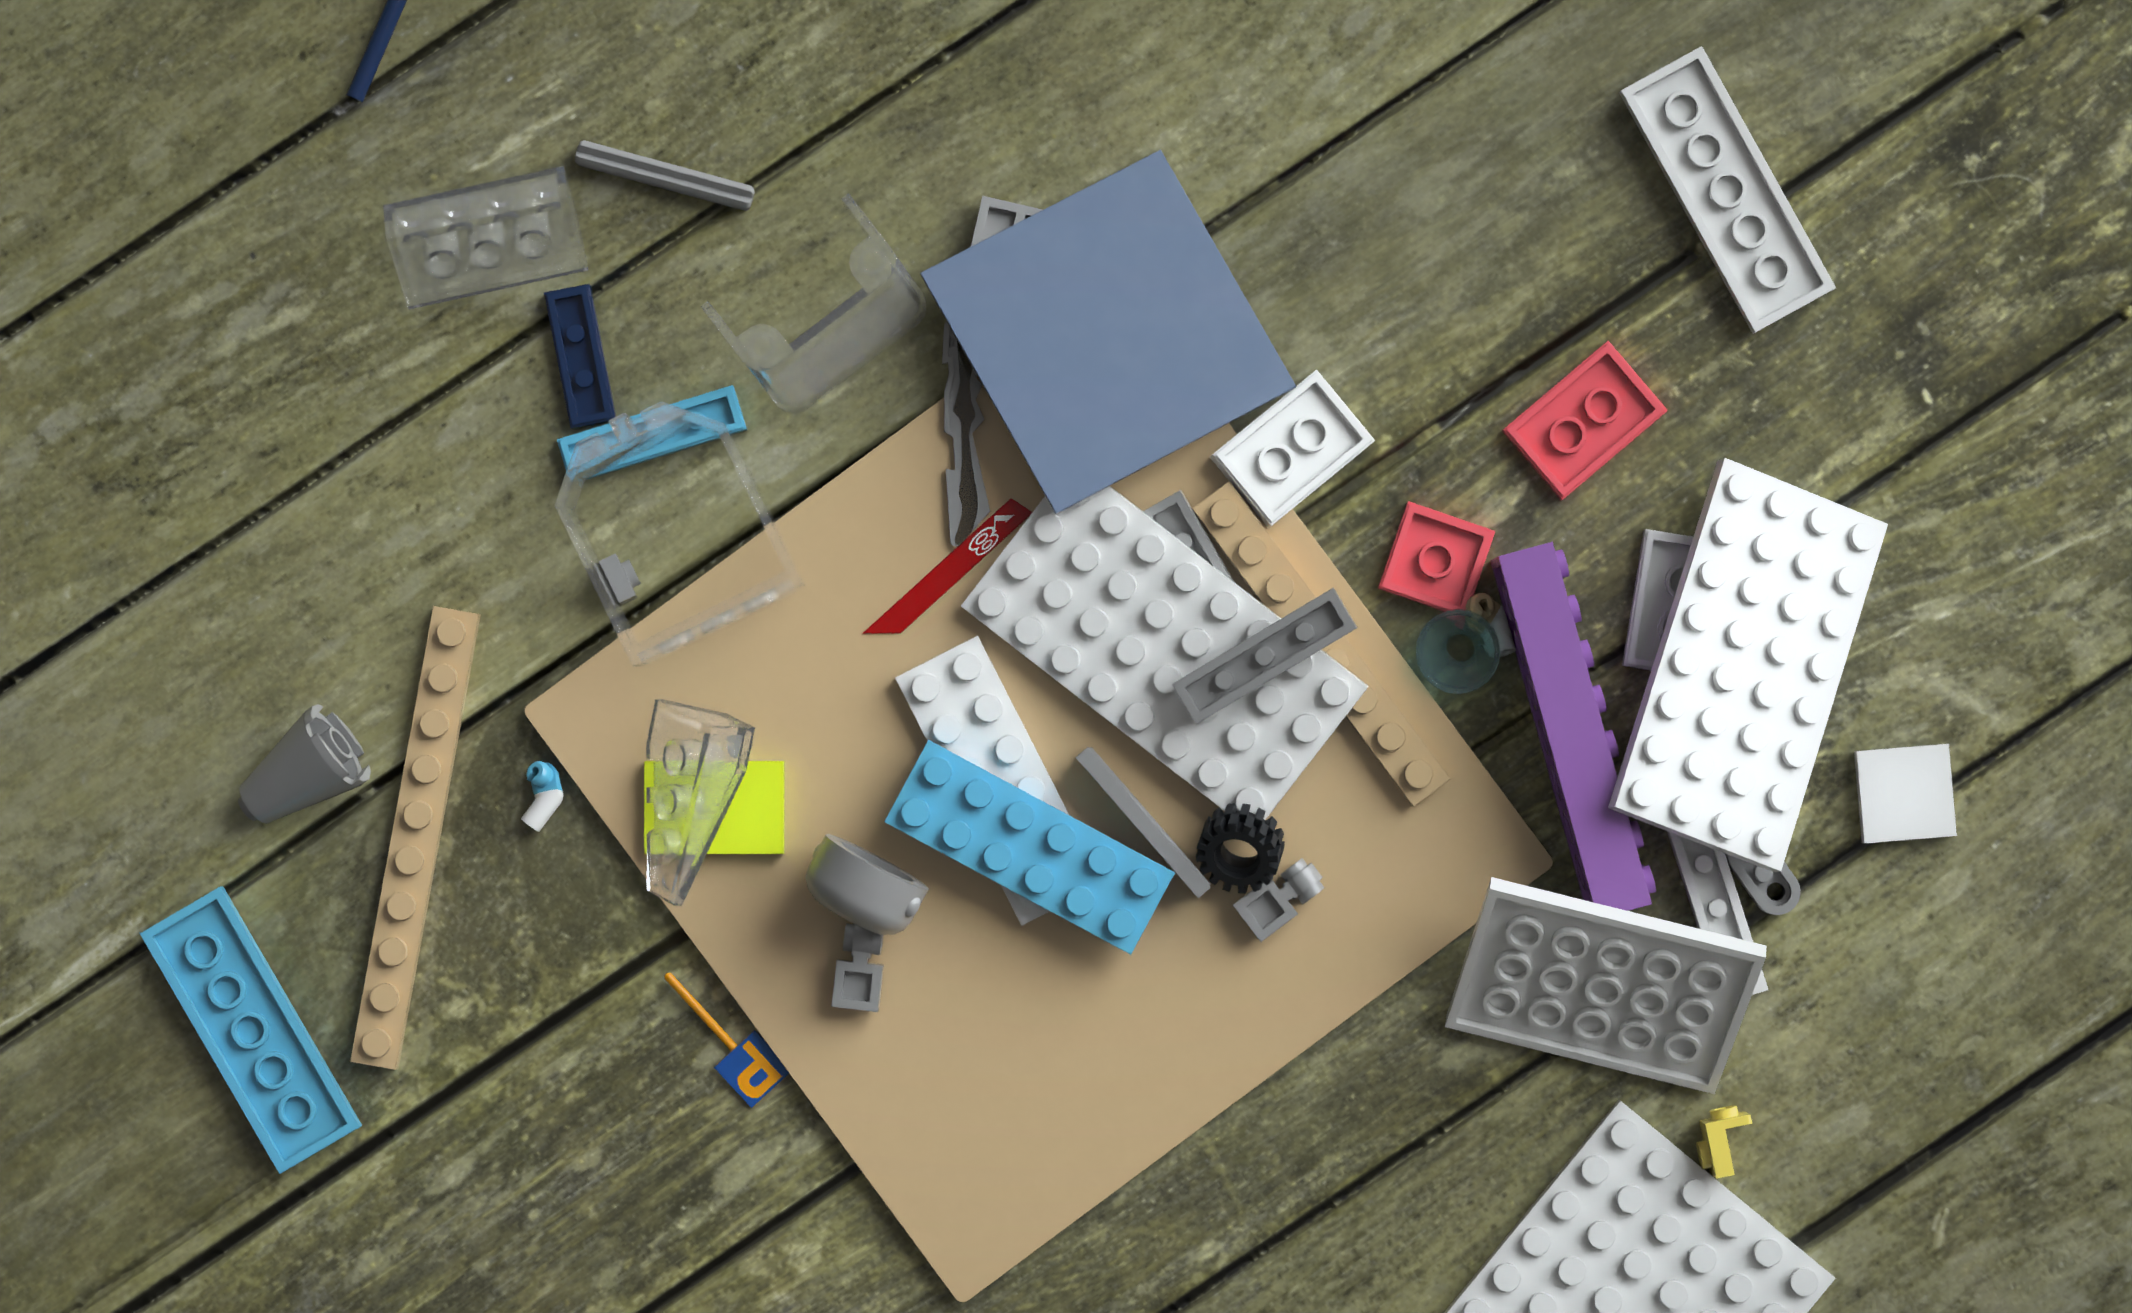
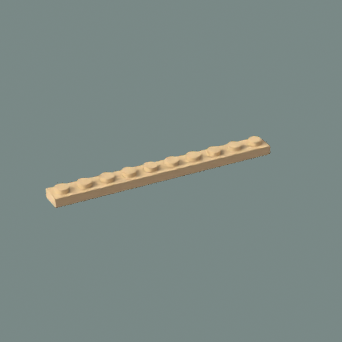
M433 606L350 1062L394 1070L399 1068L481 614Z

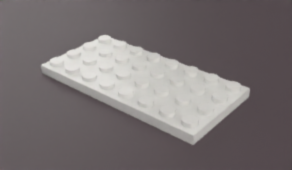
M1727 458L1717 461L1611 796L1609 809L1769 871L1779 872L1782 870L1885 536L1887 523Z
M1111 486L1055 514L1045 496L961 605L967 612L1225 811L1228 804L1235 803L1236 811H1240L1243 803L1250 804L1249 812L1256 814L1258 807L1266 811L1264 820H1266L1369 687L1327 653L1320 650L1198 724H1195L1172 684L1281 618Z

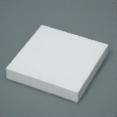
M1949 744L1854 751L1862 843L1957 836Z

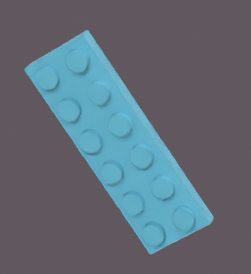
M930 740L927 741L884 821L1130 955L1175 874L1174 871Z
M223 886L218 887L140 933L279 1174L362 1126Z

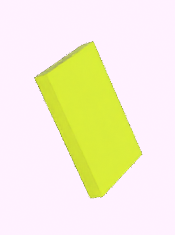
M644 761V854H785V761Z

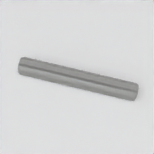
M580 141L575 154V162L579 166L747 211L753 202L755 192L754 188L750 185L593 142Z

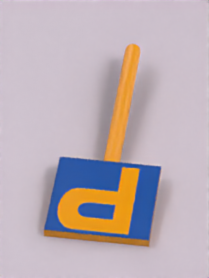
M668 972L664 975V979L731 1051L714 1068L752 1108L781 1082L789 1072L756 1030L737 1045L672 973Z

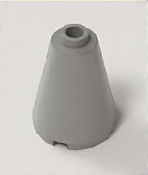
M319 704L310 707L239 788L241 797L238 799L240 808L252 821L258 819L262 823L267 824L357 788L370 779L371 770L369 765L362 769L358 757L364 754L361 745L351 730L337 715L331 712L325 717L319 713L323 708Z

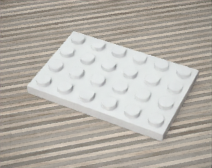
M1491 877L1446 1015L1445 1027L1715 1094L1765 962L1767 946Z

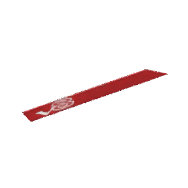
M1010 498L862 634L902 633L1032 514V511Z

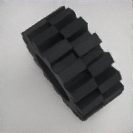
M1235 803L1228 804L1225 812L1220 807L1213 812L1212 818L1208 816L1196 848L1198 849L1196 861L1201 862L1199 868L1201 873L1205 875L1211 872L1209 882L1216 885L1219 880L1223 881L1222 890L1230 892L1232 885L1238 886V893L1246 894L1249 885L1253 892L1261 890L1263 883L1268 885L1277 873L1284 851L1285 841H1282L1284 833L1282 828L1275 830L1277 825L1276 819L1271 816L1265 821L1263 818L1266 811L1259 807L1256 814L1249 812L1250 804L1243 803L1240 811H1236ZM1233 839L1245 841L1256 849L1257 855L1253 857L1234 855L1225 848L1223 842Z

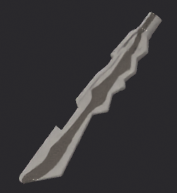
M946 322L944 325L942 364H948L949 376L944 390V432L953 437L955 470L946 469L950 542L953 546L957 547L990 513V508L972 435L985 420L976 402L982 383L977 379L975 370L949 324Z

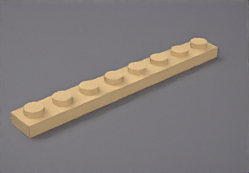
M1230 481L1192 508L1198 519L1259 601L1277 616L1283 618L1316 598ZM1343 636L1321 649L1369 686L1346 715V718L1409 803L1414 807L1449 781L1451 778L1347 638Z

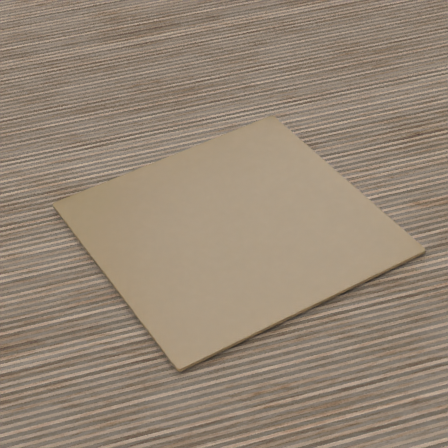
M970 378L959 386L956 403L953 408V412L959 417L961 422L962 468L959 489L962 515L955 536V543L958 546L1010 498L1033 512L1045 497L982 385L976 402L985 420L972 435L990 513L972 531L977 515L978 497L969 440L971 423L975 418V411L971 402ZM942 398L530 702L525 708V715L955 1299L959 1302H967L1477 923L1491 877L1528 886L1552 867L1553 861L1293 509L1290 510L1268 529L1250 506L1251 511L1316 598L1334 587L1358 627L1345 635V637L1451 778L1413 807L1345 717L1266 818L1268 820L1273 816L1277 821L1275 830L1282 828L1284 833L1282 841H1285L1284 851L1277 873L1272 879L1277 887L1281 889L1283 887L1282 884L1285 883L1280 874L1301 858H1303L1307 865L1312 863L1323 877L1319 881L1325 888L1306 903L1302 904L1298 898L1289 900V903L1298 915L1260 942L1233 906L1234 903L1252 890L1250 885L1246 894L1238 893V886L1232 885L1230 892L1222 890L1223 881L1219 880L1216 885L1210 882L1211 888L1201 897L1197 898L1175 872L1130 955L1052 912H1048L1021 926L1000 884L885 823L886 817L927 743V739L895 677L976 636L979 637L1071 817L1174 871L1076 759L1087 747H1092L1199 871L1201 862L1196 861L1198 850L1196 848L1208 816L1212 818L1213 812L1219 808L1218 805L961 607L1025 521L902 633L862 634L957 548L950 542L946 469L955 470L953 437L944 432V398ZM1228 423L1110 486L1142 511L1179 490H1182L1190 506L1194 508L1229 482L1211 460L1210 456L1236 436L1237 433ZM1201 523L1234 582L1259 601ZM644 761H785V854H644ZM826 834L840 837L870 851L909 873L929 888L911 923L904 931L894 935H883L881 955L872 954L871 959H868V963L884 965L878 1012L831 1007L836 961L838 959L853 961L852 952L843 951L846 923H853L836 915L816 901L807 888L805 877L808 867L813 859L815 848L822 843ZM1233 839L1223 842L1225 848L1234 855L1240 857H1253L1257 855L1256 849L1245 841ZM1209 872V873L1203 875L1208 881H1209L1211 872Z

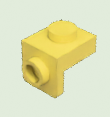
M1733 1105L1712 1109L1709 1111L1711 1118L1699 1120L1703 1141L1696 1142L1701 1168H1709L1710 1175L1716 1179L1735 1175L1725 1129L1752 1124L1751 1115L1747 1112H1738L1737 1106Z

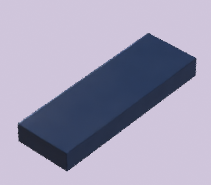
M585 284L544 292L570 428L576 429L616 421L615 406L591 285Z

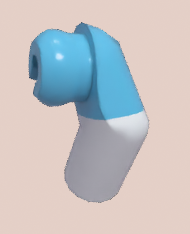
M536 761L528 767L526 772L527 780L531 781L535 800L521 820L534 830L540 832L561 804L564 795L559 772L548 762Z

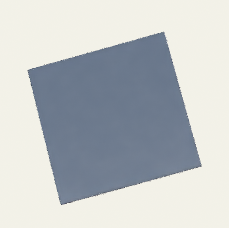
M1161 150L920 273L1055 514L1297 387Z

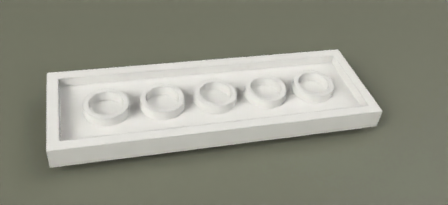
M1702 46L1619 92L1753 334L1836 289Z
M978 636L895 677L927 741L930 740L1069 815ZM1001 885L1021 926L1050 912Z

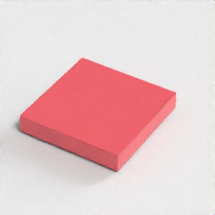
M1408 501L1377 589L1465 619L1467 616V601L1474 596L1495 531Z

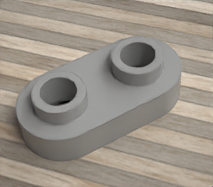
M1725 854L1729 867L1760 910L1768 914L1782 915L1795 908L1800 899V885L1785 862L1781 871L1772 872ZM1774 882L1780 884L1783 890L1781 897L1777 900H1771L1767 895L1768 886Z

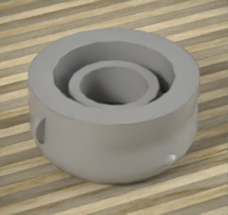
M826 834L822 843L815 848L813 859L805 877L807 888L816 901L843 919L881 935H894L904 931L911 923L929 890L925 884L901 868L860 846L831 834Z

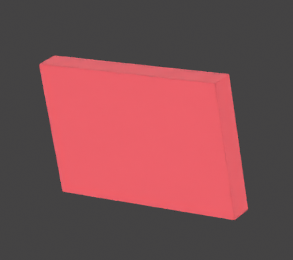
M1607 341L1505 427L1502 432L1562 501L1668 410L1614 346Z

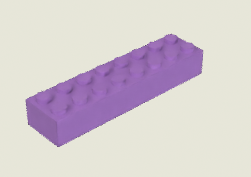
M1553 542L1498 556L1490 560L1516 647L1515 654L1582 898L1585 901L1626 911L1651 905L1650 893L1656 892V886L1650 866H1644L1640 862L1637 848L1644 847L1639 824L1637 820L1631 821L1627 815L1608 808L1618 777L1612 758L1619 757V751L1613 731L1604 730L1600 713L1607 711L1600 685L1592 686L1587 669L1594 667V660L1587 639L1580 641L1575 623L1581 622L1582 617L1576 596L1574 594L1567 596L1563 581L1565 577L1569 576L1565 554L1562 549L1555 551Z

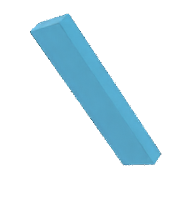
M731 385L556 440L570 484H575L746 431L747 427L735 388Z

